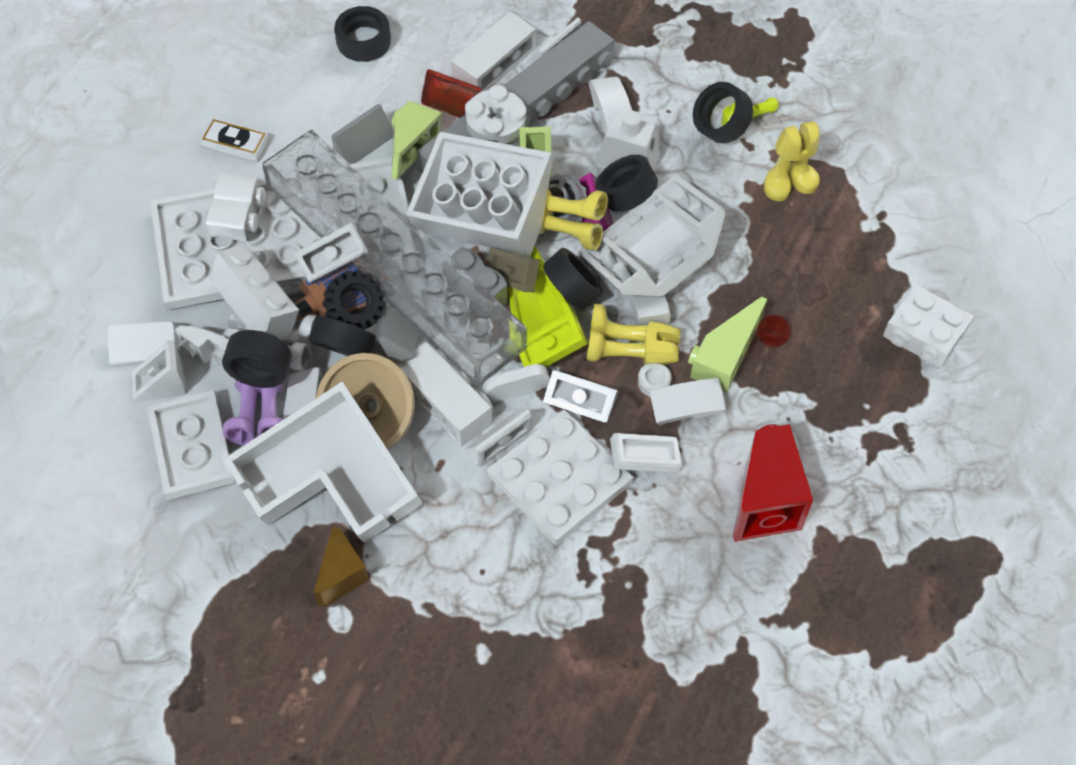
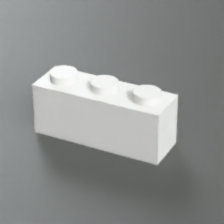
M509 11L504 17L497 19L485 33L477 36L462 52H458L451 60L452 81L473 96L489 90L536 49V28Z
M246 245L217 251L210 281L249 330L263 331L274 335L280 340L289 339L299 309Z
M426 341L417 348L414 357L397 364L408 377L415 400L461 447L492 424L493 406L489 398L482 392L478 394L471 387L467 376L460 370L456 372L449 365L448 358L440 349L434 350Z

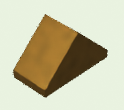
M332 526L314 589L317 604L322 607L328 606L369 581L365 565L341 529Z

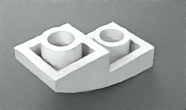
M618 77L589 81L594 108L600 111L605 134L613 115H623L627 111H632L625 89Z
M179 326L175 329L180 341L178 347L188 358L193 359L196 357L204 364L214 358L223 367L222 359L229 339L217 333L191 326Z
M719 378L685 382L650 391L654 415L658 425L689 417L699 419L727 411Z

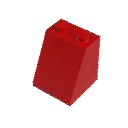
M769 424L759 430H755L746 463L735 520L734 542L803 529L813 503V497L790 424L783 426Z

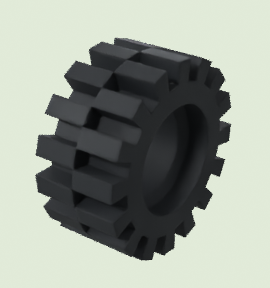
M351 270L346 271L333 279L324 291L323 296H325V299L322 302V306L326 308L324 314L326 317L365 330L377 323V320L382 317L384 313L382 310L386 307V301H383V297L386 296L385 291H381L379 287L381 283L379 280L374 281L372 279L373 275L370 273L365 275L361 270H356L355 272ZM357 289L364 294L366 307L362 313L351 314L344 309L342 296L345 291Z

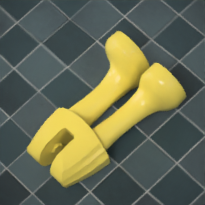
M810 121L801 124L799 131L796 126L786 127L782 131L775 144L776 152L779 155L774 167L769 170L764 180V192L768 198L774 201L786 200L790 194L791 183L796 190L803 194H812L818 189L820 183L819 174L808 164L809 158L817 153L820 143V131L816 122Z
M548 189L542 227L539 234H543L546 230L565 233L577 238L585 249L596 251L601 244L603 228L600 224L575 222L553 216V212L573 214L598 221L606 212L607 194L597 190L585 199L568 200L553 196Z
M594 304L586 360L595 362L603 357L626 356L643 358L644 365L651 363L663 365L676 363L679 359V347L677 345L680 343L681 330L670 325L652 321L648 325L615 323L608 319L605 306ZM606 339H625L643 343H622Z

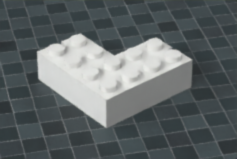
M343 382L223 459L237 484L244 489L242 492L258 517L268 525L326 487L356 535L365 543L391 526L387 519L393 516L398 521L423 504Z

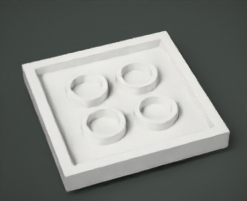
M565 410L558 413L487 469L489 478L555 546L560 544L632 485L634 479L627 470L615 469L613 457Z

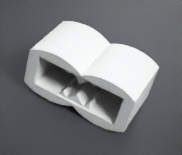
M226 172L219 174L214 198L210 203L206 219V226L210 237L248 241L251 232H256L258 225V214L256 211L258 206H263L265 200V188L261 187L259 177Z

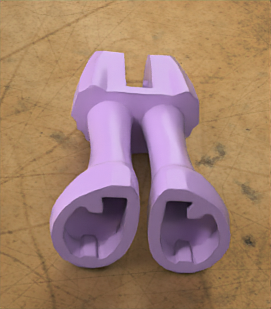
M236 380L235 387L241 393L239 417L230 418L224 423L223 436L225 439L242 446L255 439L254 419L257 396L262 397L261 419L258 421L257 436L281 422L283 419L277 417L276 397L283 390V383L272 388H258Z

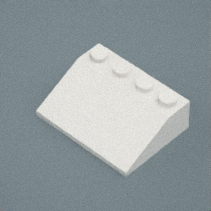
M439 132L406 216L420 232L531 256L542 227L553 154L551 152Z

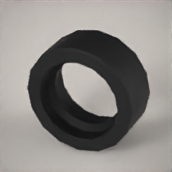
M356 6L341 13L335 21L336 45L339 52L348 59L357 62H368L378 59L390 47L389 21L386 15L379 9L370 6ZM359 27H371L379 31L375 37L365 41H356L346 36L350 31Z
M716 82L705 88L696 99L692 112L693 123L698 132L716 143L735 141L745 133L751 124L753 116L752 101L747 93L730 82ZM730 96L733 97L735 108L730 120L720 128H712L711 115L715 106L722 99Z
M628 155L607 166L598 176L595 188L607 194V209L613 212H623L645 202L657 188L658 178L646 157Z
M561 248L544 263L543 268L549 280L563 297L579 310H585L602 295L603 290L595 276L570 250Z
M320 315L315 317L308 337L309 342L345 356L371 353L376 339L374 334L364 329Z
M242 330L230 336L222 359V365L229 376L240 383L258 388H272L284 382L292 354L290 348L274 335L257 330Z

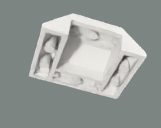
M676 174L654 191L645 202L630 210L603 232L601 244L596 251L582 248L578 253L622 295L664 296L714 256L726 212L720 205Z

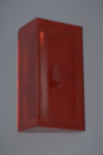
M428 69L425 75L421 104L461 118L465 115L466 103L482 92V88Z

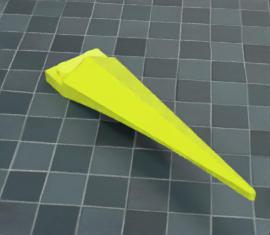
M534 245L531 256L524 255L539 260L538 277L534 293L522 292L508 286L507 289L515 346L523 366L539 364L547 367L588 343L579 324L578 316L569 301L563 297L549 280L543 268L545 261Z

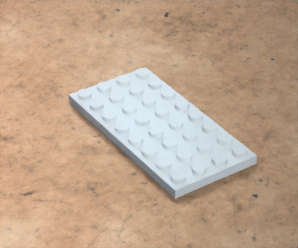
M392 157L260 180L261 187L265 188V200L263 206H258L256 211L258 214L256 232H251L248 241L209 236L206 219L210 203L214 198L215 189L150 200L163 303L166 310L224 299L210 281L217 251L246 245L281 288L300 285L306 277L293 253L351 222L354 224L368 250L367 253L352 260L356 268L363 271V273L421 262L413 223L406 216L409 206L402 176L397 180L391 178Z

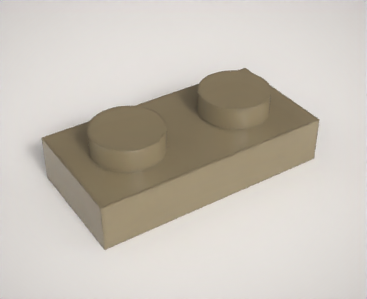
M490 247L487 267L499 272L505 279L508 287L522 292L534 293L538 277L539 260L509 250Z

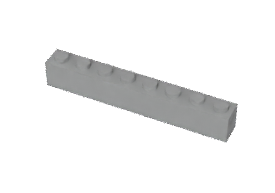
M588 21L503 85L507 91L514 93L524 102L526 107L525 127H528L538 117L546 115L551 107L560 100L568 98L573 90L581 84H586L600 69L608 67L614 58V39ZM492 114L490 119L493 117L501 119V114ZM466 115L442 131L444 133L474 138L467 130ZM438 135L417 150L418 170L421 173L424 171Z

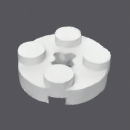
M492 86L489 90L478 93L466 103L467 130L476 139L498 140V143L503 144L509 143L519 137V127H525V104L517 95L507 91L504 86ZM501 114V119L496 117L490 119V115Z

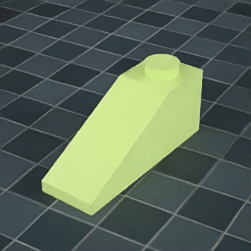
M410 100L400 110L395 111L392 118L394 133L391 178L397 180L417 160V150L439 134L442 112Z
M760 297L708 333L701 346H694L688 363L692 365L690 378L695 380L719 378L722 390L728 392L763 318L767 303L766 298Z

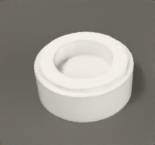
M646 364L639 371L638 387L642 393L650 396L651 390L671 385V373L663 364Z

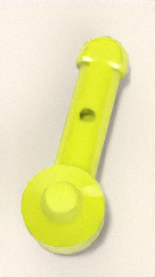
M771 97L764 102L753 105L752 118L777 111L779 108L778 100ZM735 102L724 108L721 118L722 126L733 115Z

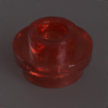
M770 315L758 324L757 336L765 345L778 347L788 341L790 327L783 317ZM769 331H775L778 334H771Z

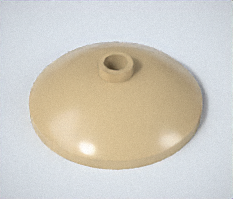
M372 353L353 354L339 360L322 378L316 398L343 382L386 448H392L407 432L414 414V393L405 372L390 359ZM375 400L377 407L371 412L369 410V403Z

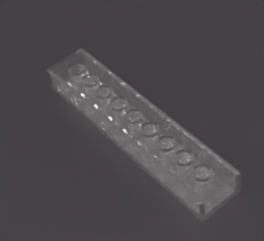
M312 129L262 162L267 187L320 238L351 222L354 224L368 250L367 253L352 260L356 268L363 271L365 275L367 273L373 275L372 279L374 281L379 280L381 283L379 287L386 294L383 298L436 349L440 350L458 370L462 371L477 388L527 349V327Z

